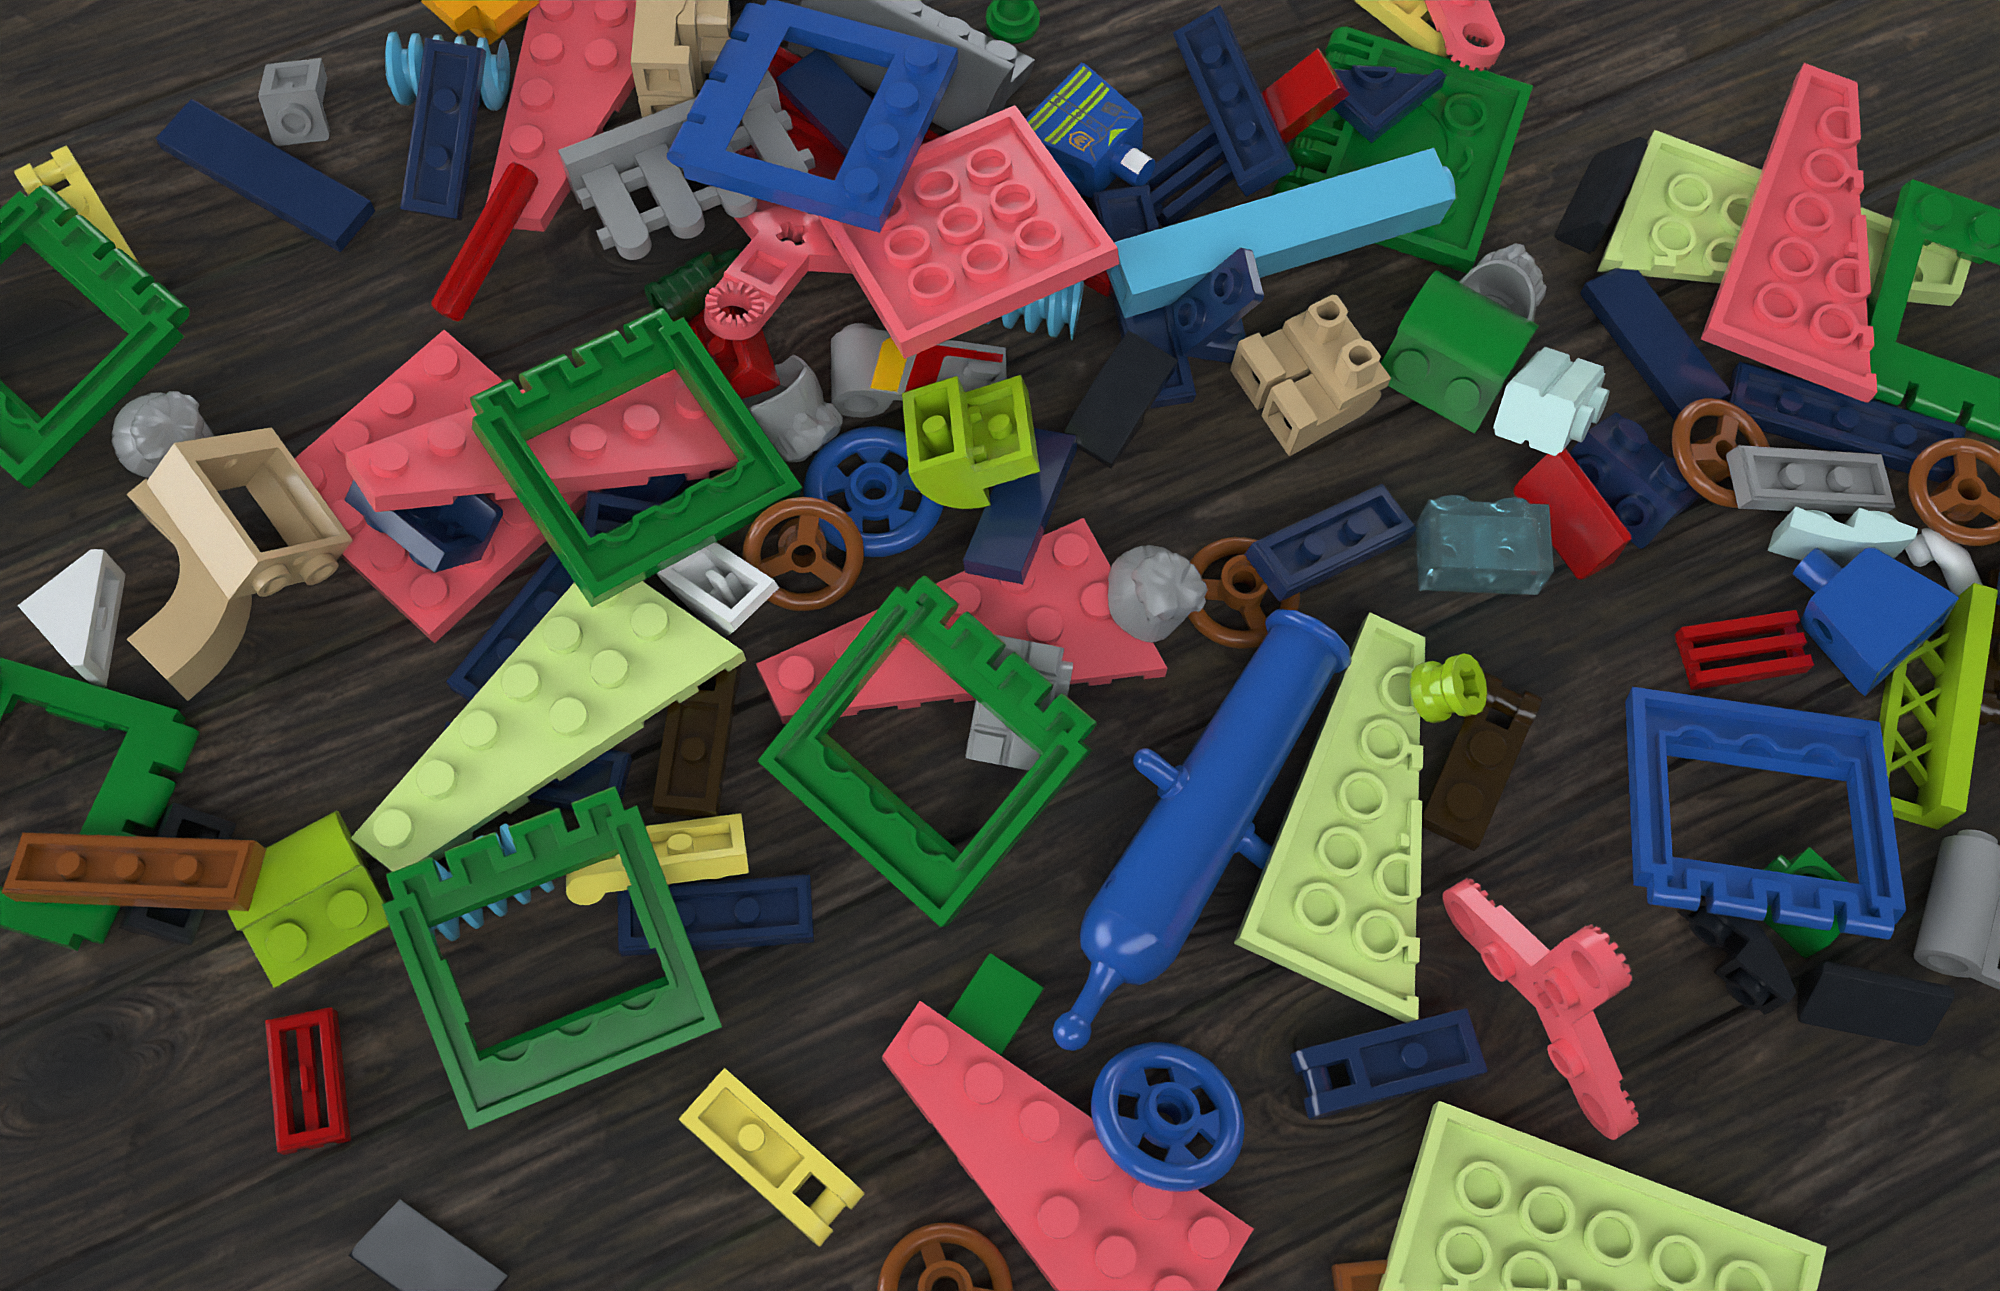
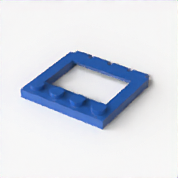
M767 0L765 6L755 3L746 4L730 33L731 39H728L709 73V80L704 82L687 114L688 121L682 124L667 152L668 160L675 166L683 168L685 179L880 233L958 65V48L778 0ZM782 40L888 68L835 180L726 151Z
M1638 687L1631 688L1625 703L1633 884L1635 886L1647 887L1648 904L1697 911L1702 895L1706 897L1707 912L1712 914L1763 921L1766 916L1767 905H1770L1774 923L1829 931L1833 925L1834 915H1837L1840 933L1888 940L1892 937L1894 925L1898 923L1906 912L1880 722ZM1667 756L1846 781L1859 884L1673 857Z

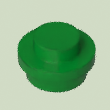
M993 0L986 11L987 29L997 40L1010 44L1022 43L1031 39L1039 28L1040 14L1033 0Z

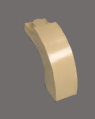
M145 479L132 489L127 496L148 521L176 547L180 561V573L177 586L166 605L127 640L189 701L220 673L239 646L249 620L252 595L231 600L227 598L147 485V479Z

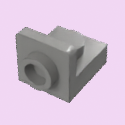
M322 58L265 65L258 98L275 145L283 146L328 140L330 128L322 105L327 75Z

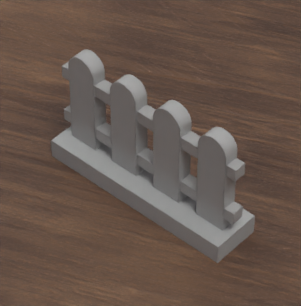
M768 70L758 86L726 151L734 153V151L752 145L760 160L808 173L809 169L815 167L814 157L808 148L798 152L786 131L793 129L791 118L786 110H781L777 84ZM696 98L558 150L570 188L578 204L581 203L584 210L595 206L605 225L604 228L597 230L598 238L604 250L615 246L623 258L637 260L646 256L651 250L652 243L649 232L669 225L675 236L689 239L699 235L705 227L702 211L721 204L728 215L742 218L751 215L756 210L758 205L757 198L714 186H709L693 193L682 174L683 168L675 166L668 160L667 152L682 124L688 121L687 114ZM648 186L658 207L639 214L629 192Z

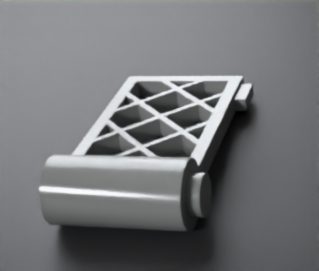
M1971 829L1961 830L1957 835L1945 837L1941 841L1914 951V959L1930 970L1955 977L1973 978L2000 990V969L1997 968L2000 958V846L1998 845V840L1988 833Z

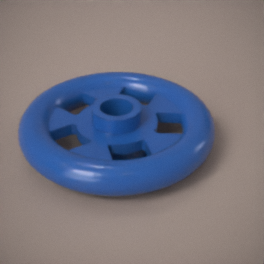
M869 426L849 430L838 435L825 444L815 455L807 470L804 481L803 497H813L828 501V496L840 492L845 493L847 505L851 509V511L846 513L852 518L861 533L864 544V557L892 556L917 545L935 527L944 508V505L938 504L922 494L916 513L899 509L904 500V490L920 491L913 483L908 467L903 474L899 475L894 469L882 463L889 452L895 453L908 461L905 432L894 428ZM857 453L865 464L854 470L849 477H846L837 466L849 456ZM872 488H878L885 492V496L877 500L867 499L864 494ZM819 518L818 525L821 527L825 539L836 548L846 552L845 543L839 531L831 523ZM864 519L871 521L889 519L890 531L874 534L863 532L862 521Z
M1141 1043L1116 1054L1102 1068L1096 1079L1091 1100V1114L1096 1134L1110 1158L1134 1179L1156 1189L1187 1192L1204 1188L1216 1182L1236 1162L1244 1139L1245 1124L1243 1110L1229 1080L1213 1063L1202 1055L1172 1043ZM1153 1068L1168 1069L1171 1082L1149 1086L1144 1070ZM1202 1088L1211 1100L1215 1110L1205 1115L1200 1114L1198 1100L1191 1091ZM1119 1094L1135 1097L1138 1100L1134 1111L1135 1119L1119 1116ZM1158 1112L1168 1114L1173 1119L1174 1124L1166 1122L1160 1117ZM1197 1133H1200L1213 1145L1211 1150L1199 1160L1185 1147L1193 1140ZM1143 1136L1154 1145L1167 1149L1164 1161L1157 1160L1138 1148Z

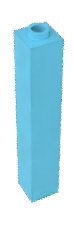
M1431 148L1114 242L1118 247L1119 265L1106 271L1124 317H1132L1173 304L1239 248L1251 249L1253 251L1259 278L1440 224L1456 198L1455 182L1450 170L1446 166L1441 165L1435 149Z

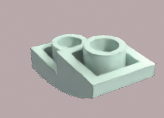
M1795 506L1773 531L1768 551L1789 558L1803 560L1812 550L1819 548L1840 566H1846L1868 547L1876 548L1895 558L1916 538L1918 529L1898 522L1892 515L1881 511H1868L1859 508L1843 524L1834 521L1830 515L1822 511L1804 510Z

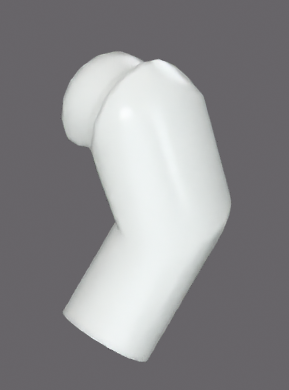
M1930 528L1921 529L1922 533L1916 535V538L1905 548L1910 561L1915 566L1922 567L1935 560L1941 568L1950 591L1957 597L1973 583L1983 585L1968 551L1958 543L1946 539L1940 533Z

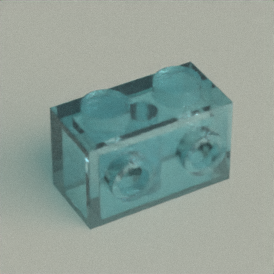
M1447 495L1436 500H1428L1416 523L1419 590L1538 595L1554 572L1549 504H1529L1527 500L1516 497L1504 498L1496 502L1469 501L1468 498L1460 495Z

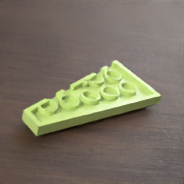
M1654 130L1647 143L1648 147L1638 165L1597 272H1609L1615 268L1639 270L1643 276L1721 284L1762 170ZM1861 207V215H1866L1872 293L1892 219ZM1934 242L1928 246L1923 245L1907 302L1952 306L1962 294L1971 261L1957 257L1954 249Z
M643 581L594 607L590 606L574 582L350 839L391 872L431 856L434 860L439 861L445 857V851L471 840L475 830L505 811L511 814L530 801L528 799L529 795L557 778L559 781H562L644 727L646 719L677 700L680 704L699 692L697 686L723 669L729 672L745 662L744 652Z
M1369 612L1362 621L1350 651L1351 665L1342 671L1234 944L1408 1023L1418 1020L1419 997H1415V965L1419 963L1420 938H1416L1417 899L1421 896L1422 801L1419 800V771L1423 769V746L1420 745V715L1414 707L1411 697L1410 679L1415 666L1425 662V637Z
M1438 1101L1431 1110L1387 1258V1268L1385 1274L1382 1275L1378 1291H1817L1827 1247Z

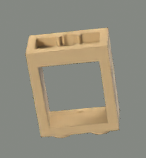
M272 427L176 442L171 446L146 482L229 600L256 593L260 597H266L278 592L285 586L305 582L307 585L320 583L337 570L339 566L338 558L353 541ZM246 486L288 547L260 552L217 491Z

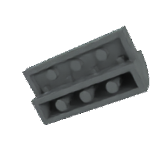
M802 0L800 7L958 48V65L932 119L933 123L951 132L1004 110L1005 102L1031 76L1035 59L1017 51L1010 43L995 40L969 27L965 21L940 13L922 4L920 0ZM788 43V50L802 57L815 50V48ZM824 51L856 84L875 94L877 93L888 68Z

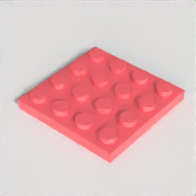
M1016 105L920 145L880 233L818 216L904 359L1119 265L1118 247Z
M445 330L440 332L295 458L303 472L353 539L341 557L434 643L547 541L519 498L495 500L493 493H485V496L502 508L503 516L481 560L434 573L432 570L415 563L411 559L409 552L387 534L369 526L364 516L345 501V497L354 480L346 469L345 452L472 407L470 402L471 396L503 382ZM602 489L590 491L599 493ZM588 491L561 493L573 513L576 514L584 507Z

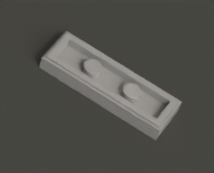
M1743 445L1737 446L1726 454L1738 509L1792 511L1796 506L1804 510H1818L1824 513L1854 514L1859 508L1885 513L1895 508L1882 454Z

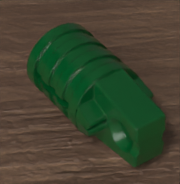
M730 248L714 257L711 252L706 251L687 261L683 267L679 266L672 273L660 277L658 281H652L645 285V293L653 311L663 308L673 322L683 317L687 322L693 319L695 315L705 309V297L709 294V290L712 287L715 288L724 277V272L742 251Z

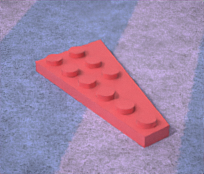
M539 0L540 3L529 11L487 198L488 202L506 168L512 162L521 164L536 174L538 185L513 229L545 232L571 190L558 150L604 133L603 128L612 113L620 111L634 89L635 82L631 68V52L636 0Z
M1804 63L1795 77L1701 340L1862 402L1869 403L1877 394L1876 374H1871L1870 350L1874 347L1873 326H1868L1866 298L1871 293L1866 215H1861L1860 194L1864 190L1863 171L1858 170L1857 144L1861 140L1858 83Z
M675 369L526 441L560 493L647 485L651 477L685 474L687 481L709 478L710 471L730 469L739 462ZM522 389L520 390V392L523 394L525 393V390ZM473 407L345 452L346 469L375 512L452 505L458 496L493 493L495 500L518 498L472 430V420L477 415Z
M1084 518L1042 536L1023 585L968 574L965 571L936 583L937 586L959 604L956 612L946 623L950 628L963 613L968 611L995 635L1064 648L1062 661L1073 662L1070 684L1088 682V686L1110 684L1112 679L1143 675L1144 679L1166 676L1168 668L1154 643L1134 638L1119 627L1112 618L1108 606V575L1111 566ZM877 610L756 663L760 678L783 724L789 722ZM904 637L840 717L857 715L859 710L897 706L898 710L921 707V703L953 699L954 703L976 699Z
M919 1001L882 1055L883 1062L928 1122L932 1123L956 1155L958 1162L970 1178L974 1179L995 1207L997 1214L1055 1291H1217L1254 1228L1198 1190L1187 1192L1165 1191L1145 1185L1128 1175L1110 1158L1103 1148L1090 1116L921 1001Z

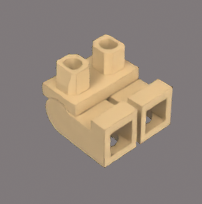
M636 0L631 68L637 96H639L638 101L642 118L698 96L697 90H701L705 82L706 73H710L726 41L731 39L729 0Z
M1330 295L1310 305L1307 311L1286 320L1283 328L1265 337H1262L1258 332L1240 340L1236 348L1230 371L1256 409L1259 410L1264 407L1261 416L1288 456L1297 453L1365 414L1377 403L1381 397L1380 390L1386 388L1391 380V377L1379 362L1380 354L1370 341L1364 340L1347 317V308L1337 295ZM1253 371L1260 380V384L1255 380ZM1284 416L1291 425L1292 430L1286 425Z

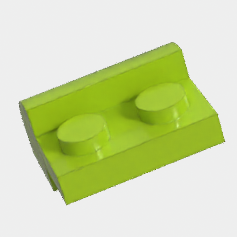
M1021 375L968 392L964 391L958 376H954L902 393L909 475L916 488L930 500L947 507L959 509L990 506L988 487L1040 472L1029 393Z
M334 811L265 848L267 850L249 911L227 910L237 931H243L274 988L282 986L390 926L382 904L386 901L367 869L369 865L359 847L350 839L352 835L339 811Z

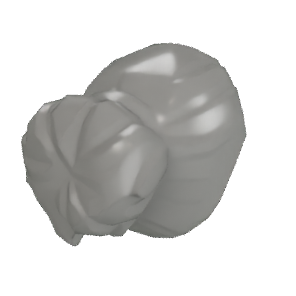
M1516 243L1485 255L1478 265L1459 281V283L1532 322L1535 320L1536 307L1543 300L1547 288L1543 282V274L1535 264V259L1526 252L1524 245Z
M792 355L783 363L775 365L780 380L778 387L741 400L785 462H801L812 455L814 451H819L838 435L843 424V417L835 405L824 402L822 389L812 369L801 358Z
M169 391L167 394L162 392L149 393L127 403L116 416L111 434L112 446L119 461L127 470L139 476L149 478L174 443L214 437L211 429L198 411L199 403L190 395H183L178 391Z
M1147 545L1126 551L1115 560L1108 575V606L1112 618L1125 632L1144 642L1153 643L1164 640L1191 612L1201 611L1206 603L1205 595L1208 589L1195 565L1190 564L1189 560L1178 553H1172L1164 547Z

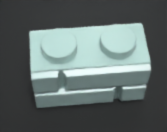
M1544 347L1506 385L1493 426L1495 435L1522 444L1524 440H1528L1529 447L1556 456L1559 452L1562 453L1572 439L1582 443L1591 423L1597 424L1609 397L1610 391L1601 388L1606 374L1604 373L1603 366L1580 358L1571 362L1570 355Z

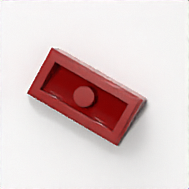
M1316 49L1262 92L1285 144L1350 95L1320 49Z
M727 306L720 311V313L724 311L726 317L731 314L732 319H736V315H740V318H742L744 313L748 315L745 309L738 306ZM704 309L688 323L740 399L770 391L780 385V380L762 328L757 334L748 339H724L708 329L704 321Z
M1566 448L1556 456L1547 454L1518 481L1513 489L1517 499L1579 580L1586 579L1614 563L1632 539V535Z

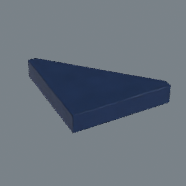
M1352 65L1351 70L1334 69L1350 95L1334 106L1333 109L1369 142L1373 143L1441 89L1447 75L1440 69H1436L1429 75L1396 73L1395 67Z

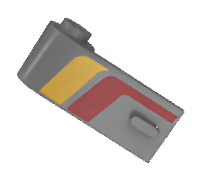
M850 324L831 338V404L835 405L840 414L849 417L865 418L876 416L886 411L893 400L903 401L902 393L954 376H958L965 392L1007 379L1006 350L1004 347L947 340L904 359L888 331L877 330L868 324Z

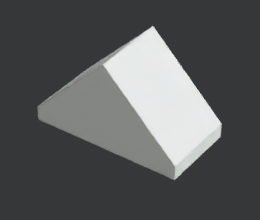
M717 542L657 573L670 590L706 626L724 638L734 632L779 589L775 580Z
M100 549L89 550L20 603L18 607L81 676L92 685L106 687L126 574L104 550Z

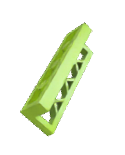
M1977 583L1969 586L1958 596L1959 599L1944 624L1942 636L1930 643L1926 640L1886 677L1879 722L1881 724L1888 782L1890 773L1904 766L1919 787L1916 804L1891 797L1893 817L1938 830L1966 812L1998 589ZM1940 647V653L1938 655L1935 649ZM1918 658L1923 660L1936 678L1934 690L1923 696L1919 695L1906 676L1907 664ZM1902 698L1907 703L1903 707H1901ZM1932 700V705H1931V710H1930V708L1927 706L1926 703H1928L1929 701ZM1911 711L1927 731L1926 744L1913 752L1897 731L1898 719ZM1893 752L1898 758L1894 762H1892ZM1922 755H1924L1923 764H1921L1917 759Z

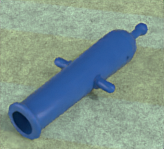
M1277 609L1266 618L1265 625L1268 634L1182 765L1173 767L1156 752L1148 748L1140 749L1135 753L1133 758L1134 767L1158 786L1157 795L1160 798L1085 912L1080 930V944L1084 954L1091 962L1089 976L1071 1010L1062 1014L1055 1021L1052 1029L1055 1041L1064 1050L1074 1051L1083 1048L1089 1042L1092 1033V1021L1107 997L1123 983L1139 986L1149 982L1162 974L1175 961L1234 853H1241L1255 866L1262 870L1264 869L1272 847L1254 833L1255 824L1252 823V820L1334 673H1340L1349 667L1352 662L1348 645L1336 631L1317 618L1297 610Z

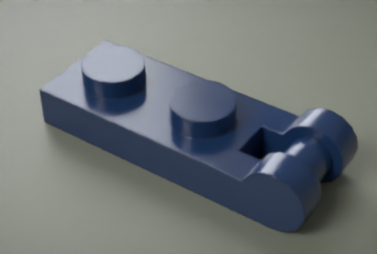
M1467 1008L1308 1047L1290 1054L1295 1075L1303 1076L1309 1097L1303 1099L1309 1120L1324 1118L1361 1106L1480 1077L1488 1072ZM1344 1063L1351 1085L1333 1089L1327 1067Z

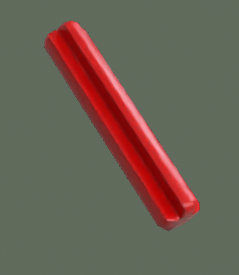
M515 162L510 163L432 300V307L439 314L454 321L463 319L538 185L536 174L529 168Z

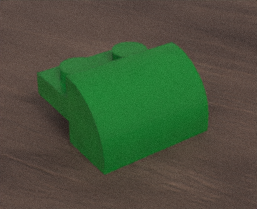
M1436 270L1426 281L1397 329L1398 333L1381 362L1391 377L1388 386L1475 434L1539 325Z

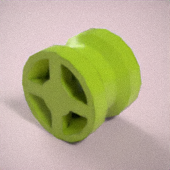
M1464 653L1447 658L1446 662L1442 665L1436 661L1423 662L1416 665L1411 673L1410 691L1414 707L1426 722L1437 723L1445 721L1451 717L1452 713L1464 717L1476 715L1482 712L1486 705V680L1480 665L1471 655Z

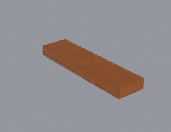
M22 833L1 893L13 901L249 911L267 849L255 840Z

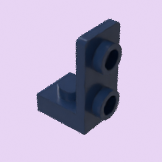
M1239 248L1171 305L1183 356L1225 363L1233 362L1238 342L1246 338L1242 317L1260 304L1264 298L1254 254L1251 249Z

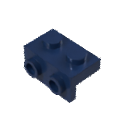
M1617 412L1590 429L1583 442H1578L1570 452V455L1632 535L1630 541L1640 549L1646 547L1667 523L1689 507L1700 495L1685 480L1675 459L1667 457L1651 443L1646 431L1639 424L1630 419L1623 418Z
M353 480L345 497V501L364 516L369 526L387 534L409 552L411 559L415 563L432 570L434 573L481 560L503 516L502 508L484 494L458 496L452 505L375 512Z

